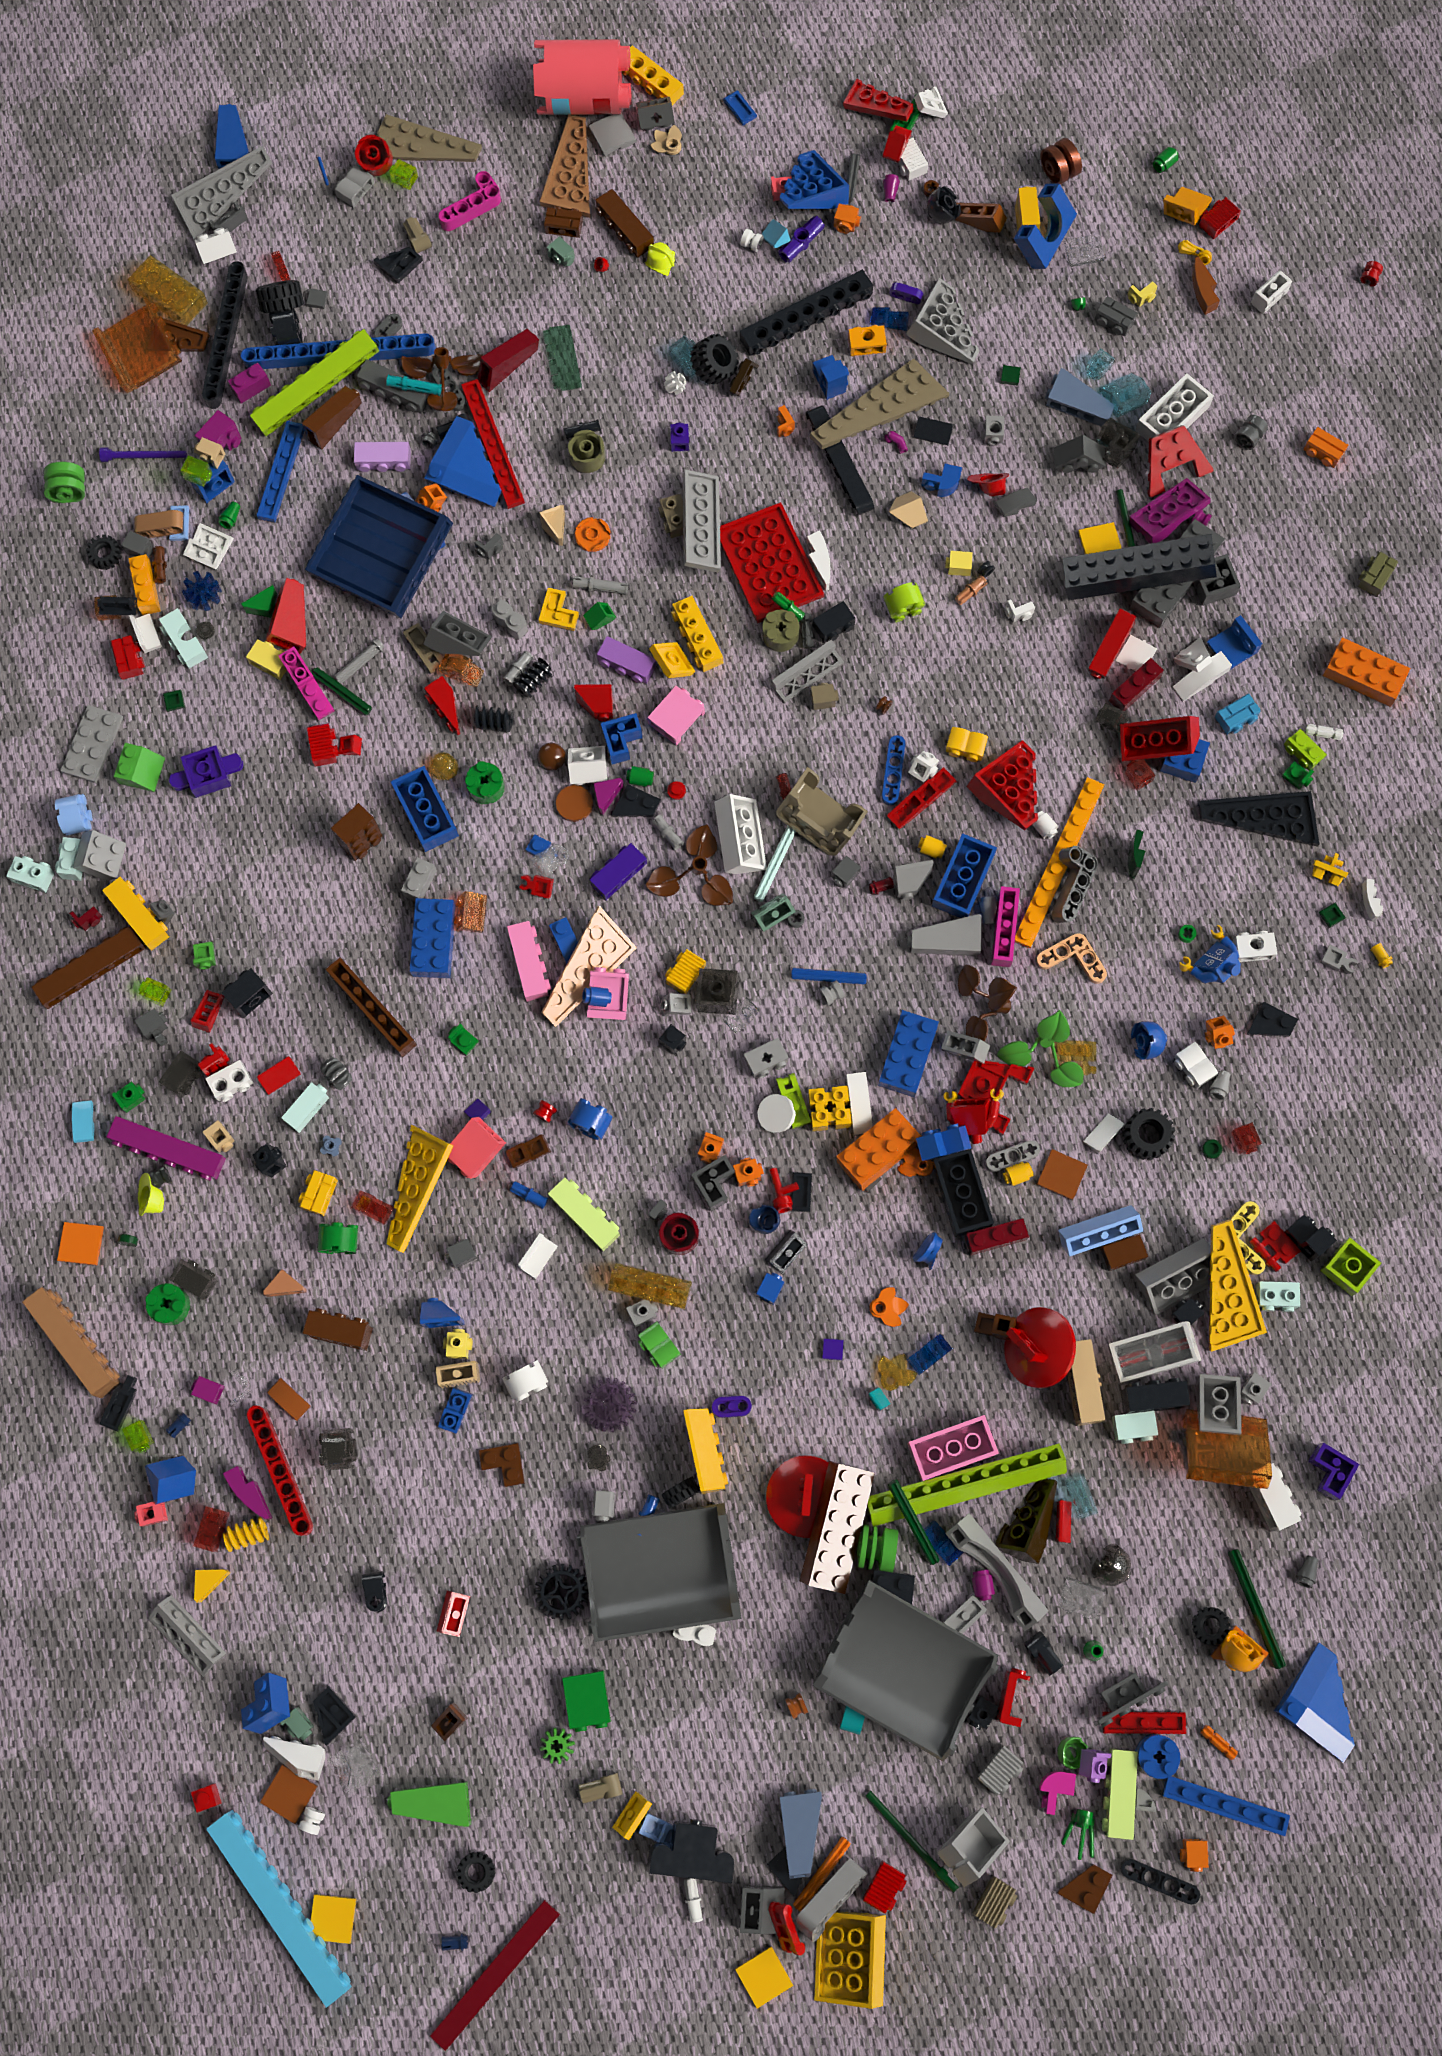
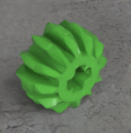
M553 1728L554 1736L547 1731L545 1734L549 1740L546 1738H541L540 1740L546 1744V1746L540 1747V1751L547 1750L543 1758L545 1759L551 1755L549 1760L551 1764L554 1762L555 1757H557L558 1764L562 1763L561 1756L564 1760L568 1761L569 1756L566 1752L569 1754L574 1753V1750L568 1748V1746L575 1745V1741H567V1739L571 1738L572 1734L569 1733L564 1737V1728L561 1729L559 1735L557 1728ZM554 1740H558L559 1744L562 1743L563 1748L559 1749L560 1752H557L556 1748H552V1744H555Z

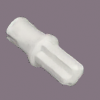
M686 1878L684 1879L687 1898L685 1903L688 1904L690 1923L700 1922L703 1918L696 1879Z

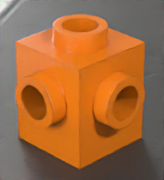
M436 483L423 487L419 491L415 502L439 512L447 497Z
M1224 1015L1206 1020L1207 1032H1205V1038L1208 1043H1211L1215 1049L1233 1044L1234 1028Z
M750 1157L744 1158L739 1161V1164L733 1165L739 1187L745 1185L752 1187L759 1184L758 1181H761V1175L764 1174L761 1163L757 1164L756 1159L751 1160Z

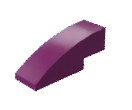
M236 1466L223 1473L233 1492L248 1508L266 1520L272 1519L257 1481L248 1483L240 1466Z

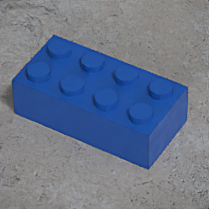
M425 766L390 781L425 852L459 836Z
M962 833L933 899L932 907L959 918L969 917L994 859L997 847Z
M415 899L410 961L412 977L451 978L456 912L454 900Z
M902 1010L878 1086L915 1098L939 1021Z

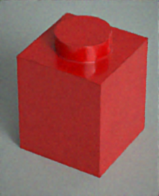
M216 1783L191 1792L197 1813L222 1804Z

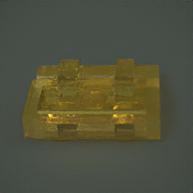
M1068 1040L1060 1043L1057 1042V1060H1065V1062L1082 1061V1066L1080 1067L1084 1075L1096 1074V1066H1089L1088 1061L1096 1062V1042Z

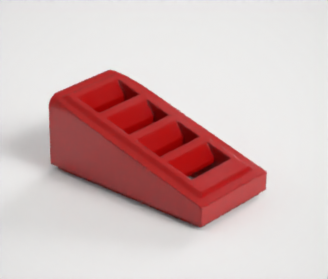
M206 990L191 1019L192 1027L208 1033L211 1032L224 1000L222 994ZM208 997H214L212 999L217 1000L216 1003L207 1001ZM205 1005L211 1006L213 1009L205 1008ZM202 1012L210 1014L209 1017L202 1015Z

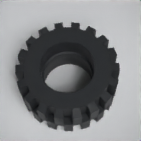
M296 280L270 283L256 289L260 311L263 313L282 312L298 308L304 304L300 283Z
M711 334L697 342L690 353L692 356L690 358V362L693 364L692 369L696 371V376L699 375L700 380H705L707 384H718L734 375L735 371H737L738 367L736 365L739 364V360H737L738 353L735 352V346H732V342L727 340L726 336Z
M1144 1108L1139 1112H1135L1123 1128L1122 1137H1125L1123 1142L1124 1145H1128L1126 1149L1134 1152L1133 1156H1140L1142 1160L1148 1158V1160H1153L1155 1157L1156 1159L1159 1158L1173 1144L1175 1127L1171 1126L1173 1124L1172 1120L1168 1121V1115L1166 1113L1164 1115L1160 1114L1161 1110L1159 1109L1153 1111L1154 1108H1149L1148 1110ZM1143 1124L1154 1126L1158 1130L1159 1141L1154 1144L1144 1142L1139 1136L1138 1128Z

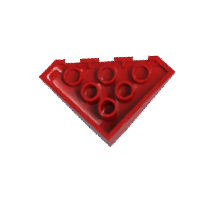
M1022 740L977 772L966 787L980 801L1023 830H1026L1038 820V813H1034V805L1037 804V791H1033V783L1036 782V769H1033L1032 764L1036 756L1035 752Z

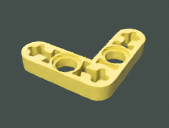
M1249 1201L1244 1203L1230 1220L1232 1222L1239 1220L1242 1223L1241 1230L1235 1229L1240 1248L1245 1251L1244 1260L1249 1258L1250 1255L1252 1256L1249 1259L1250 1261L1245 1263L1248 1273L1258 1275L1264 1271L1265 1262L1239 1239L1259 1214V1206ZM1246 1207L1253 1208L1252 1212L1254 1215L1249 1214L1246 1218L1242 1217L1247 1212ZM1251 1262H1258L1259 1269L1253 1270V1264Z

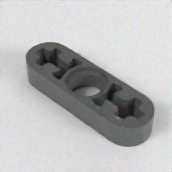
M437 367L434 368L432 374L436 384H441V377L438 376L440 369ZM446 368L444 369L445 388L453 386L454 390L452 392L456 394L457 400L460 401V405H456L452 410L462 411L466 406L465 398Z

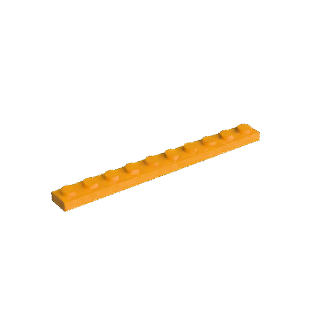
M1087 777L1015 935L1016 943L1031 949L1067 869V866L1059 860V852L1063 848L1078 845L1105 784Z

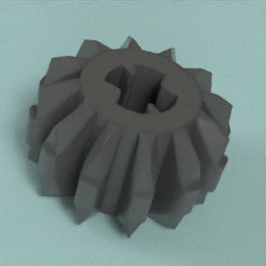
M331 1057L329 1060L327 1059L320 1067L321 1073L335 1089L342 1090L352 1081L349 1071L334 1057Z

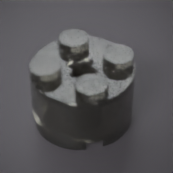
M352 1428L330 1429L319 1434V1444L322 1445L319 1463L321 1466H325L328 1471L354 1468L352 1462L357 1460L356 1439L351 1437V1434L354 1433Z

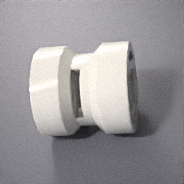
M746 229L742 235L740 245L745 248L750 247L752 251L758 252L757 245L762 244L763 235L759 233L754 234L752 230Z
M306 1807L304 1819L300 1821L298 1828L307 1833L318 1835L320 1830L319 1824L324 1819L325 1813L311 1807Z

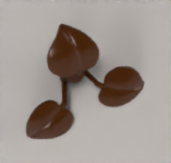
M438 347L434 350L432 362L428 358L402 356L401 363L404 372L412 378H424L427 372L431 373L435 364L441 372V395L430 394L427 402L434 410L450 411L456 407L458 400L454 392H445L444 369L450 363L452 369H457L459 374L474 375L479 371L480 357L483 354L463 355L451 360L448 349Z
M707 824L694 830L686 841L688 854L697 855L686 871L676 877L675 871L672 868L662 866L652 872L646 883V887L653 894L669 897L679 891L680 886L677 881L692 871L696 875L703 874L707 884L702 887L701 894L706 903L713 906L731 905L733 903V891L727 879L721 875H714L709 881L707 877V871L705 870L707 860L705 858L712 857L717 851L716 838Z
M966 964L960 971L958 978L959 993L962 996L968 997L974 991L988 998V1008L991 1010L989 1013L980 1015L979 1018L977 1016L969 1018L966 1024V1036L985 1041L989 1028L986 1020H983V1018L992 1015L996 1016L997 1013L1007 1014L1011 1009L1010 998L1015 993L1017 987L1010 984L1004 978L996 977L989 985V995L976 989L980 983L978 970L972 965Z

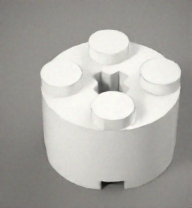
M538 1360L533 1362L534 1367L532 1364H529L509 1374L510 1379L507 1376L502 1378L512 1400L516 1399L519 1402L529 1396V1391L534 1390L536 1393L547 1387L546 1383L548 1380Z

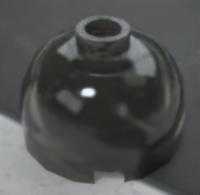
M1109 1544L1103 1549L1106 1553L1100 1563L1097 1557L1091 1572L1095 1576L1093 1578L1106 1586H1117L1129 1579L1131 1575V1559L1120 1546Z

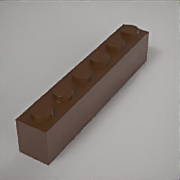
M131 926L124 927L118 931V934L104 939L97 947L86 950L84 955L71 959L66 966L55 969L50 976L36 981L32 989L42 1005L49 1009L145 950L146 947Z
M341 957L326 968L329 976L402 1058L417 1046L414 1039Z

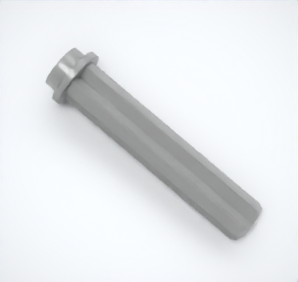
M378 639L372 640L370 646L334 676L336 681L340 684L344 683L378 652H383L384 645Z

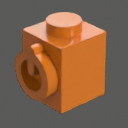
M839 203L834 217V227L840 233L848 234L849 232H854L855 227H859L861 221L859 208Z

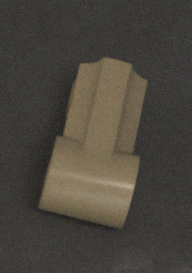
M410 217L406 219L403 226L415 252L420 253L431 248L430 239L427 233L423 232L417 218Z
M618 1773L606 1777L603 1776L599 1780L579 1785L582 1803L601 1798L608 1799L623 1794Z

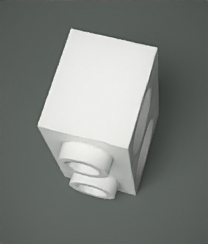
M240 1060L205 1078L219 1102H226L232 1099L233 1094L239 1091L240 1093L245 1092L253 1084L248 1071ZM243 1074V1079L240 1082H235L236 1076ZM225 1083L226 1088L223 1091H218L219 1085Z

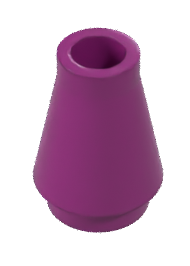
M888 174L883 179L885 202L889 200L895 202L900 184L899 177L895 174Z

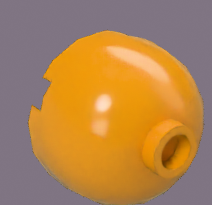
M1231 1630L1221 1645V1654L1226 1662V1666L1233 1671L1250 1672L1254 1670L1264 1658V1655L1261 1656L1260 1654L1262 1652L1261 1647L1246 1634L1241 1637L1237 1635L1239 1631Z

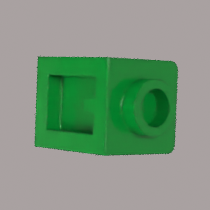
M1294 761L1282 777L1300 790L1303 785L1307 787L1313 780L1311 776L1314 771L1311 769L1308 772Z
M462 1024L454 1026L448 1033V1040L466 1056L479 1043V1040L470 1034Z

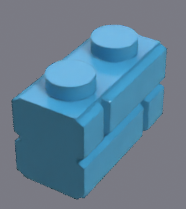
M1246 694L1217 711L1215 719L1227 735L1231 732L1236 734L1243 729V725L1246 723L1251 725L1256 722L1261 709L1254 702L1251 695Z

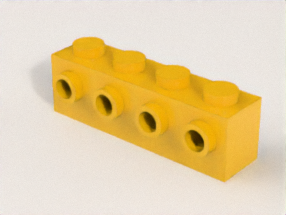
M693 596L673 603L672 618L674 622H679L680 634L682 637L686 636L688 640L686 642L687 648L690 653L694 652L696 656L694 658L696 666L698 668L701 667L703 672L723 664V655Z
M119 877L102 891L152 951L169 938V935L165 932L168 928L162 921H156V915L150 907L146 908L143 905L146 901L139 893L135 895L132 891L135 887L130 881H124Z

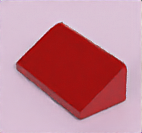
M288 1056L258 1075L257 1079L267 1094L270 1095L301 1075L291 1057Z
M1059 1500L1057 1502V1542L1071 1543L1072 1502Z
M447 1591L437 1632L460 1637L470 1596Z

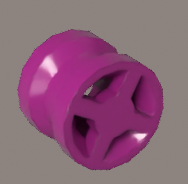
M1201 509L1196 512L1191 523L1196 519L1207 526L1212 515L1205 514Z

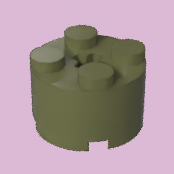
M581 430L574 434V437L568 443L572 466L577 471L583 473H592L600 469L605 462V448L602 437L591 430Z
M775 610L766 615L762 631L764 643L774 651L785 652L798 642L799 621L792 611Z

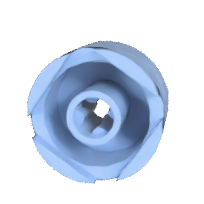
M84 794L55 800V810L59 809L57 820L62 832L66 836L92 829L90 823L93 820L92 812L87 810V800Z

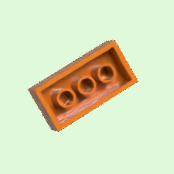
M1342 637L1323 676L1391 707L1411 668Z
M895 1108L836 1156L837 1163L860 1190L864 1191L866 1187L918 1146L916 1138L921 1137V1135Z

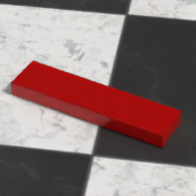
M1102 1712V1716L1108 1714L1109 1712ZM1129 1712L1122 1717L1117 1714L1112 1717V1723L1103 1727V1733L1186 1734V1713Z

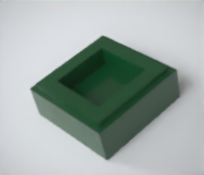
M1003 365L1000 384L1018 386L1021 367Z
M181 689L163 693L167 712L185 708Z
M1336 903L1319 912L1329 928L1346 918Z

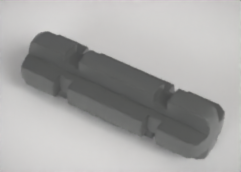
M805 613L801 619V622H803L801 624L802 639L804 638L802 644L803 648L809 649L814 646L813 639H811L813 638L812 623H810L812 622V615Z

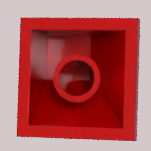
M611 684L574 685L577 703L593 718L599 721L613 719V692Z

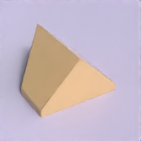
M911 491L895 498L889 510L892 515L911 528L928 522L920 496Z
M564 505L539 512L542 529L559 546H563Z

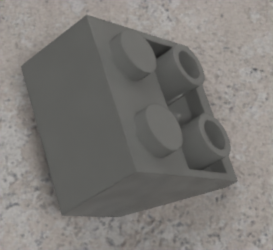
M743 1885L740 1933L775 1934L776 1931L768 1908L772 1901L779 1902L781 1905L784 1904L785 1888Z

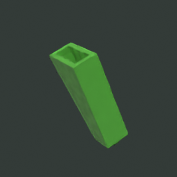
M467 1781L395 1790L390 1792L391 1796H388V1808L392 1809V1814L463 1827L471 1825Z

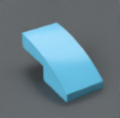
M92 1100L72 1103L74 1143L94 1141Z

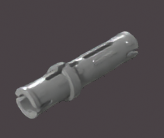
M574 576L573 588L589 589L592 592L593 590L627 595L629 583L594 579V577L583 578Z

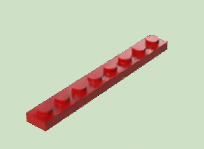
M475 379L461 384L494 474L502 490L507 508L510 509L525 504L479 380Z

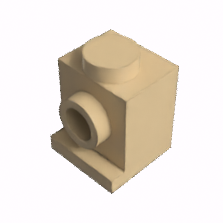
M203 437L194 448V453L198 454L199 459L205 463H212L215 469H218L226 455L222 445Z
M219 1120L203 1131L204 1135L219 1153L221 1151L227 1152L233 1147L232 1143L235 1140ZM224 1136L225 1139L219 1142V1137Z

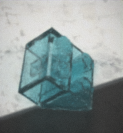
M1132 373L1099 389L1103 397L1115 405L1113 413L1116 418L1147 404L1152 393L1144 379Z

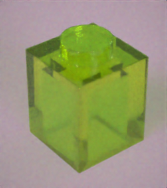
M399 159L395 165L391 166L389 171L391 181L408 190L411 189L418 178L416 167Z
M189 455L180 470L185 480L203 487L212 476L211 468L207 462Z
M147 977L140 984L138 994L142 998L163 1007L171 989L167 985Z
M138 1420L122 1429L131 1451L143 1453L150 1449L149 1445L154 1443L145 1421Z

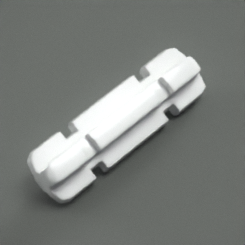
M1314 724L1306 726L1307 735L1313 736V734H1316L1318 737L1330 739L1333 737L1336 740H1341L1343 737L1342 729L1336 728L1333 730L1332 727L1320 725L1316 727Z

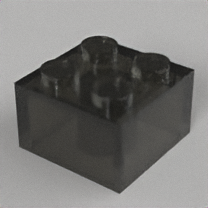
M700 968L695 1000L697 1011L700 1013L736 1015L740 983L738 971Z

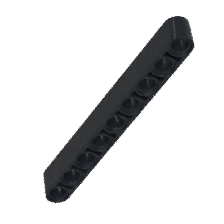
M239 261L232 262L228 269L202 391L203 399L210 409L218 408L222 402L248 279L244 264Z

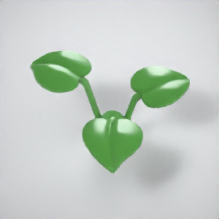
M1060 1010L1039 1022L1037 1026L1039 1037L1035 1038V1042L1030 1049H1028L1027 1043L1014 1041L1003 1046L997 1052V1056L1009 1065L1026 1066L1031 1061L1030 1053L1034 1051L1038 1043L1045 1048L1051 1047L1056 1069L1052 1070L1050 1074L1053 1082L1061 1087H1075L1083 1083L1084 1073L1080 1065L1075 1062H1064L1060 1066L1057 1060L1054 1041L1064 1042L1070 1035L1068 1021Z

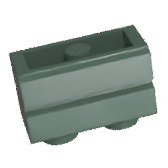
M782 893L762 905L760 909L751 912V915L759 928L765 932L796 911L787 896Z

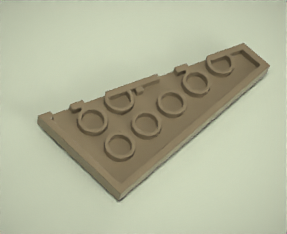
M387 114L376 135L386 141L392 152L393 159L476 162L482 149L481 144Z

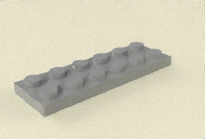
M685 469L683 472L684 566L717 573L721 569L719 477Z

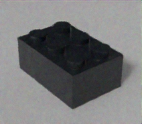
M1180 1378L1168 1379L1165 1383H1161L1160 1380L1148 1381V1383L1142 1386L1140 1382L1129 1383L1120 1391L1124 1414L1181 1409L1190 1405L1187 1381H1181Z

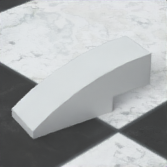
M819 530L807 536V545L812 552L809 554V562L825 591H827L830 584V558L825 540Z
M1222 651L1211 657L1212 662L1200 672H1190L1172 687L1183 702L1229 672L1232 664Z
M866 1072L847 1074L846 1082L854 1135L864 1134L873 1127Z

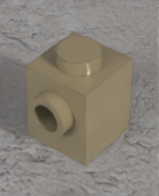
M821 683L818 686L811 687L813 710L835 707L836 701H839L838 691L834 690L833 684Z

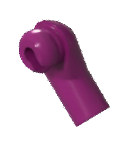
M889 431L884 436L887 443H892V441L896 443L900 454L908 451L905 440L901 435L894 431Z

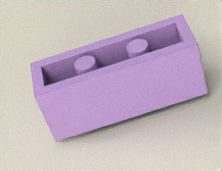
M355 442L354 464L357 470L368 472L369 470L377 469L380 472H386L388 469H395L396 471L403 472L406 469H410L411 449L409 442Z

